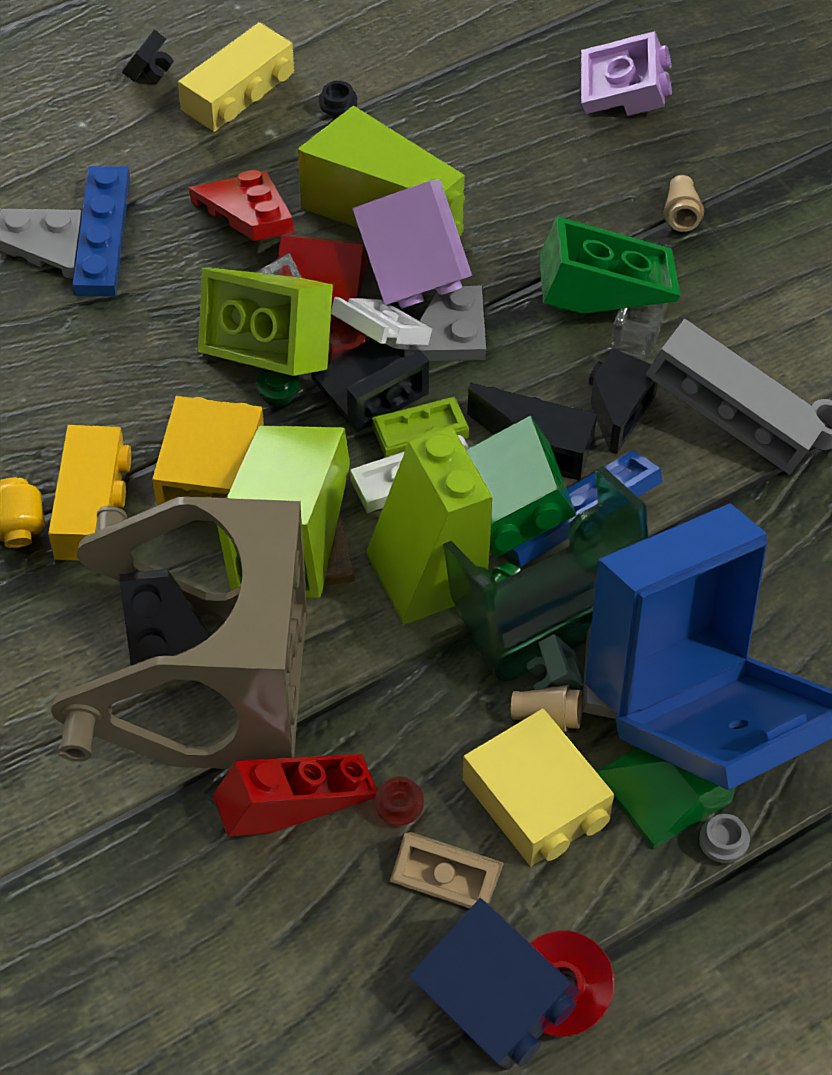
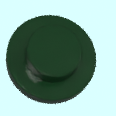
M264 369L257 378V391L265 402L273 406L289 404L293 401L300 388L298 375L292 376Z

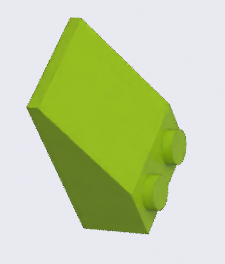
M209 267L202 268L198 352L292 376L327 370L333 285L299 277Z

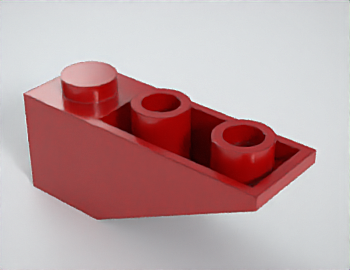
M362 754L235 761L214 792L213 798L227 835L231 837L273 833L374 799L379 793Z

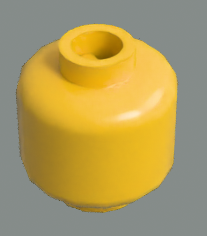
M16 477L1 479L0 541L4 542L8 548L28 546L32 543V538L39 535L45 527L42 494L35 486L28 484L26 479Z

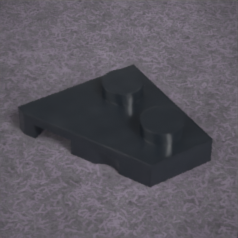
M168 569L120 574V587L131 666L156 656L179 655L198 646L211 636L200 620V614L193 604L182 595L180 586Z

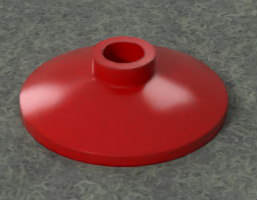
M558 930L538 936L530 943L562 974L573 978L575 986L580 990L579 994L573 999L577 1002V1005L570 1016L558 1026L551 1024L543 1033L556 1037H569L584 1033L594 1027L604 1017L611 1005L615 989V978L611 962L596 942L581 933Z

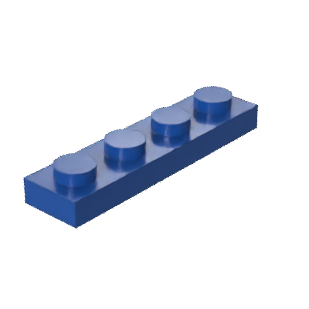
M89 166L73 279L75 296L116 297L130 184L129 166Z
M630 451L567 488L577 516L504 553V555L522 567L663 482L661 468L637 452Z

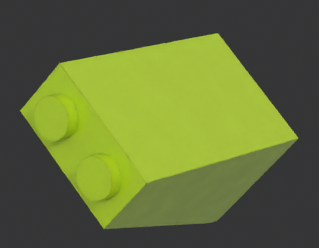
M354 105L298 148L301 207L307 211L359 228L352 208L430 180L440 179L459 237L462 235L464 230L465 175Z
M258 426L227 498L301 502L306 598H320L350 467L345 428ZM217 525L230 591L242 584V564L235 545L223 529Z
M453 427L408 442L366 550L367 558L402 625L470 601L488 581L493 496Z

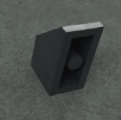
M613 348L604 363L598 361L595 364L588 383L593 386L591 406L594 413H597L596 419L608 449L618 454L655 398L658 383L645 375L652 364Z

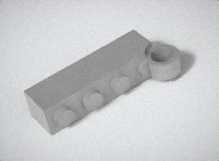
M686 319L682 321L662 347L645 374L789 475L811 446L822 450L832 449V400L820 399L811 406ZM823 422L828 424L831 429L825 427V424Z

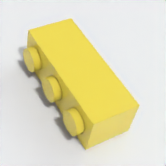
M260 22L178 81L181 111L215 132L294 73L293 43Z

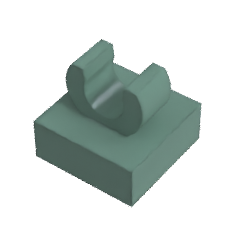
M555 634L538 642L542 656L530 660L527 663V669L535 676L541 675L546 671L547 675L544 680L533 685L534 690L570 685L571 690H581L583 693L584 677L575 651Z

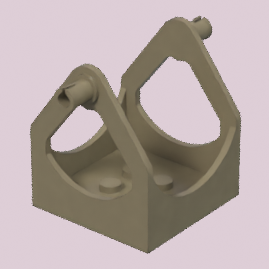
M177 497L128 519L126 512L121 508L115 506L100 508L97 511L95 533L85 536L78 545L77 557L80 563L87 568L117 581H120V574L155 571V569L135 560V549L133 547L194 520L214 521L223 529L235 545L242 564V584L228 593L204 592L175 579L180 586L182 595L193 604L198 613L210 614L222 621L223 625L207 640L176 656H156L58 693L53 698L51 714L57 721L64 724L59 755L70 761L80 762L91 758L92 738L96 736L178 767L230 769L235 761L294 758L307 617L301 502ZM172 680H196L223 695L234 707L238 720L228 732L207 747L186 746L115 717L111 713V704Z

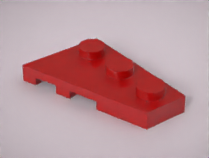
M249 170L240 173L236 178L189 187L192 203L197 206L206 204L208 212L215 217L226 216L229 220V226L253 241L295 233L293 217L266 171Z

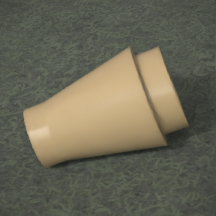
M679 175L670 181V190L664 208V218L673 229L687 232L699 225L704 216V207L694 188L692 179L685 175Z
M570 685L525 692L514 691L511 699L512 720H524L544 708L563 732L567 733L569 728L579 729L582 720V691L571 690Z

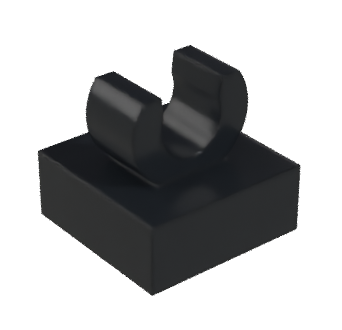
M154 29L122 73L134 82L141 72L144 71L145 77L150 82L157 84L164 73L156 65L167 72L174 63L169 54L158 51L166 41V38Z

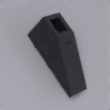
M470 382L468 387V416L493 435L531 416L549 441L561 475L581 480L594 441L597 413L584 411L578 407H568L544 401L533 396H524L500 390L493 386H483Z

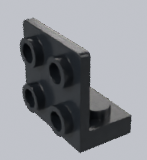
M370 339L328 361L327 370L312 372L311 378L352 427L359 432L372 425L373 417L396 412L429 394V360L420 350L401 358L391 346Z

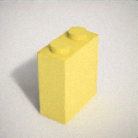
M544 708L463 756L462 780L530 867L543 859L547 861L556 859L568 849L570 842L584 833L590 836L599 832L610 820L614 793Z

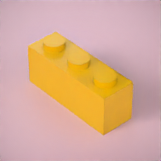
M67 426L48 533L54 560L79 561L77 557L79 542L85 536L95 533L97 511L104 506L124 507L126 484L121 479L123 472L130 471L131 446L124 445L121 427Z

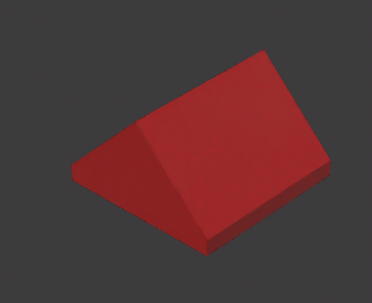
M291 234L281 235L277 275L299 277L332 284V305L334 297H340L348 302L349 298L360 297L369 256L363 243Z

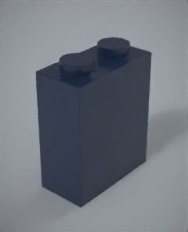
M481 897L409 975L499 1065L509 1070L515 1064L519 1067L524 1065L534 1056L541 1045L538 1038L551 1024L558 1026L570 1016L577 1005V1002L573 999L580 992L564 974Z

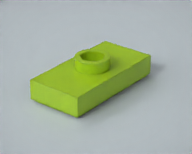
M455 396L372 418V428L385 458L405 452L408 442L449 427H453L456 434L461 435L464 439L469 438V427Z

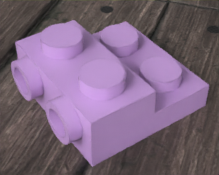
M655 31L581 50V104L586 114L621 105L624 106L628 116L665 107V96L672 94V85L667 71L664 72V69L671 68V58L668 47L666 45L660 46Z

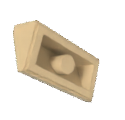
M408 832L404 833L390 882L471 908L480 897L489 904L500 876L503 862Z

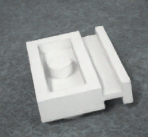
M334 297L331 314L381 344H387L398 349H409L410 344H429L432 328L390 304L385 305L383 300L349 298V301L346 302L340 297Z

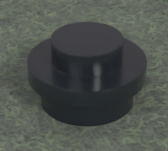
M344 81L327 83L319 95V107L324 113L331 116L339 117L353 105L357 107V95L352 86Z

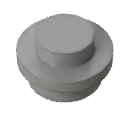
M719 814L708 819L703 824L699 835V843L703 852L712 860L720 863H732L738 861L746 854L750 843V836L747 828L739 818L731 814Z

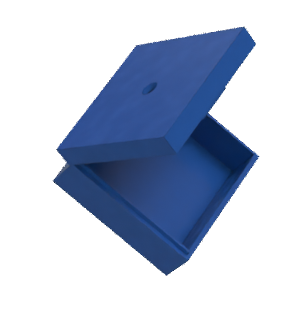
M731 503L599 559L585 684L618 715L616 716L619 739L727 790L832 739V689L748 657L768 544L766 542L767 533ZM745 726L744 728L733 729L734 727Z

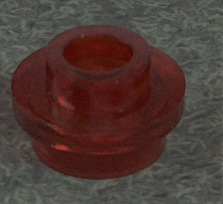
M393 777L383 783L377 790L375 808L378 815L387 823L406 825L415 821L421 815L424 808V795L420 787L411 779ZM397 799H401L406 801L408 805L404 807H395L392 806L391 803Z

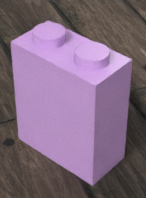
M440 179L430 180L352 208L385 305L398 301L400 309L424 301L423 292L436 288L440 296L461 289L463 287L460 280L472 276Z

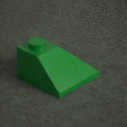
M638 747L596 771L614 793L613 799L652 849L657 848L730 804L736 789L734 787L727 790Z

